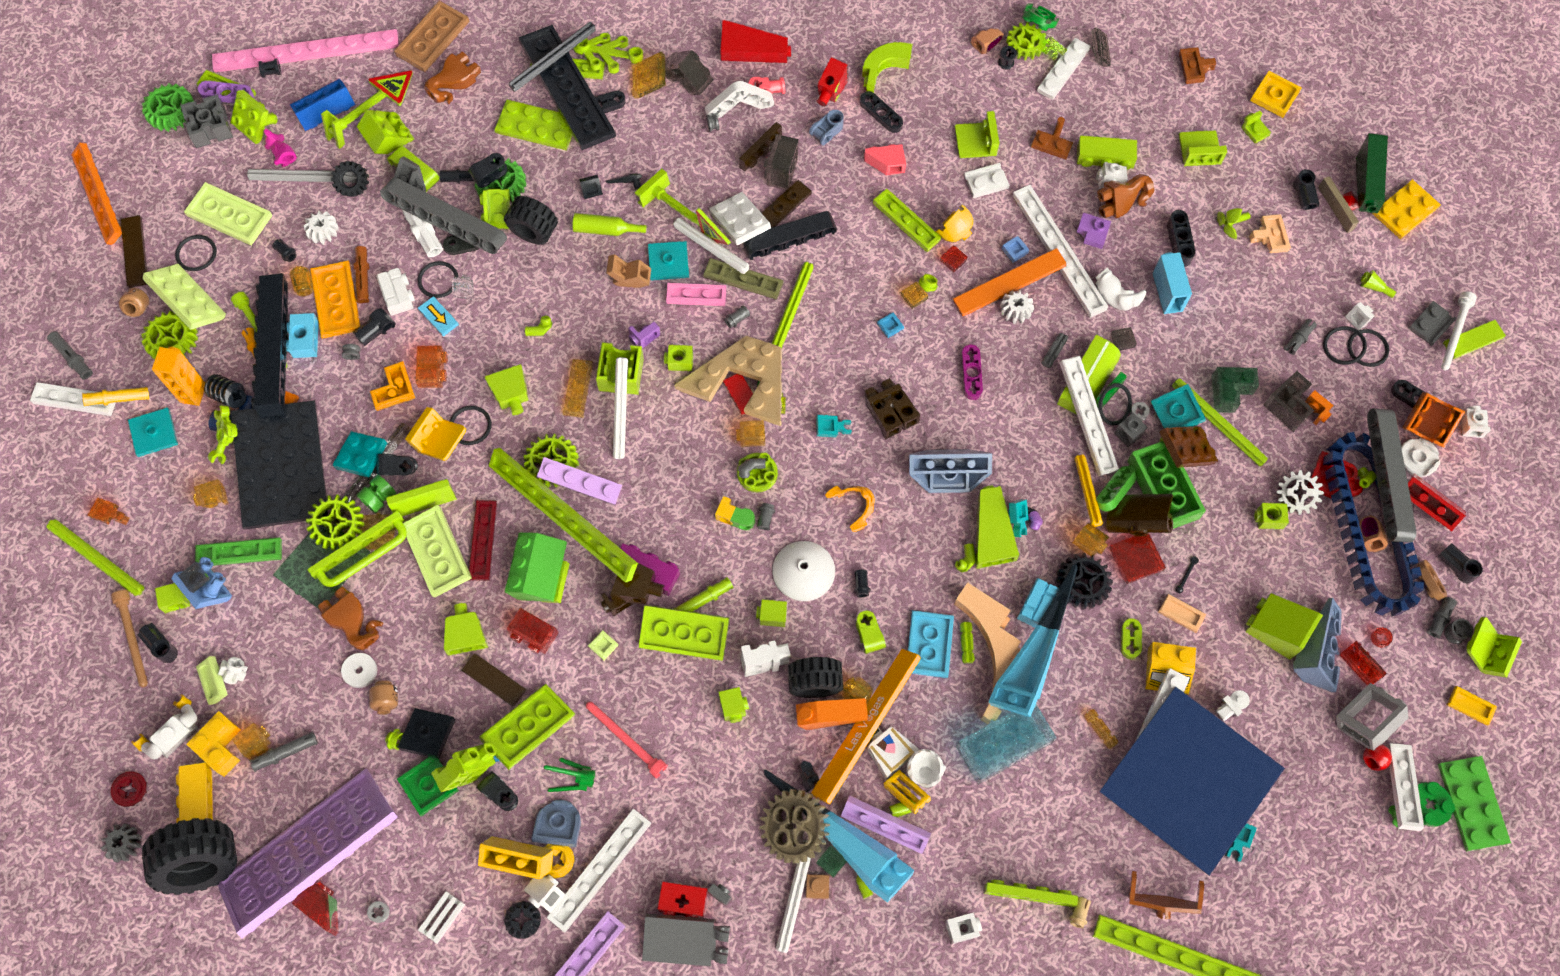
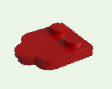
M1322 451L1319 454L1310 478L1317 476L1318 479L1315 483H1322V487L1318 488V490L1323 491L1324 496L1331 498V495L1338 490L1329 491L1328 483L1335 478L1326 479L1325 471L1332 466L1323 465V457L1329 453ZM1343 460L1352 497H1357L1363 490L1359 484L1360 480L1357 478L1358 470L1353 464ZM1308 481L1307 487L1314 489L1313 485Z

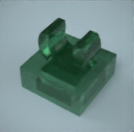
M832 846L816 862L832 878L847 863L845 858Z

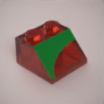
M320 881L317 884L314 883L302 891L292 902L296 908L325 931L334 936L339 933L337 900L332 897L335 892Z

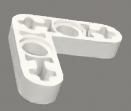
M737 81L705 107V113L709 116H713L716 113L717 118H720L740 101L759 109L772 107L774 100L771 92L743 81Z

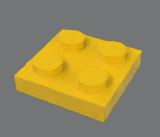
M1268 71L1250 101L1284 118L1302 87Z

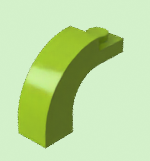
M893 42L873 50L863 65L862 77L865 78L863 87H867L866 91L874 93L877 76L884 69L890 67L909 69L913 44Z

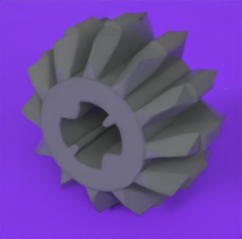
M124 823L122 826L114 825L113 831L106 830L108 837L101 839L106 844L100 848L106 852L105 857L107 859L113 858L114 862L119 863L121 860L129 861L130 855L137 856V852L134 851L135 847H142L141 844L136 843V841L142 839L140 834H136L138 829L135 827L130 828L129 824Z

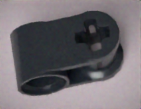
M492 153L483 160L471 165L468 172L479 188H485L492 182L505 176L508 168L504 157L500 153Z
M377 454L376 474L406 476L415 473L418 469V462L413 457ZM407 463L411 465V468L406 469L403 467V464Z
M490 771L476 787L490 801L492 800L504 811H512L518 805L517 795L493 771ZM503 797H509L511 799L510 802L504 801Z

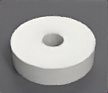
M356 653L344 661L341 674L348 685L362 688L371 684L375 679L377 665L369 655ZM358 667L363 668V671L360 674L356 673V669Z

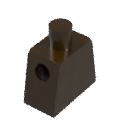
M638 563L631 581L624 582L619 576H616L611 597L614 601L647 604L650 594L662 597L665 585L654 582L655 572Z

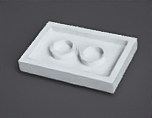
M743 192L709 208L713 218L736 245L771 228L770 222Z

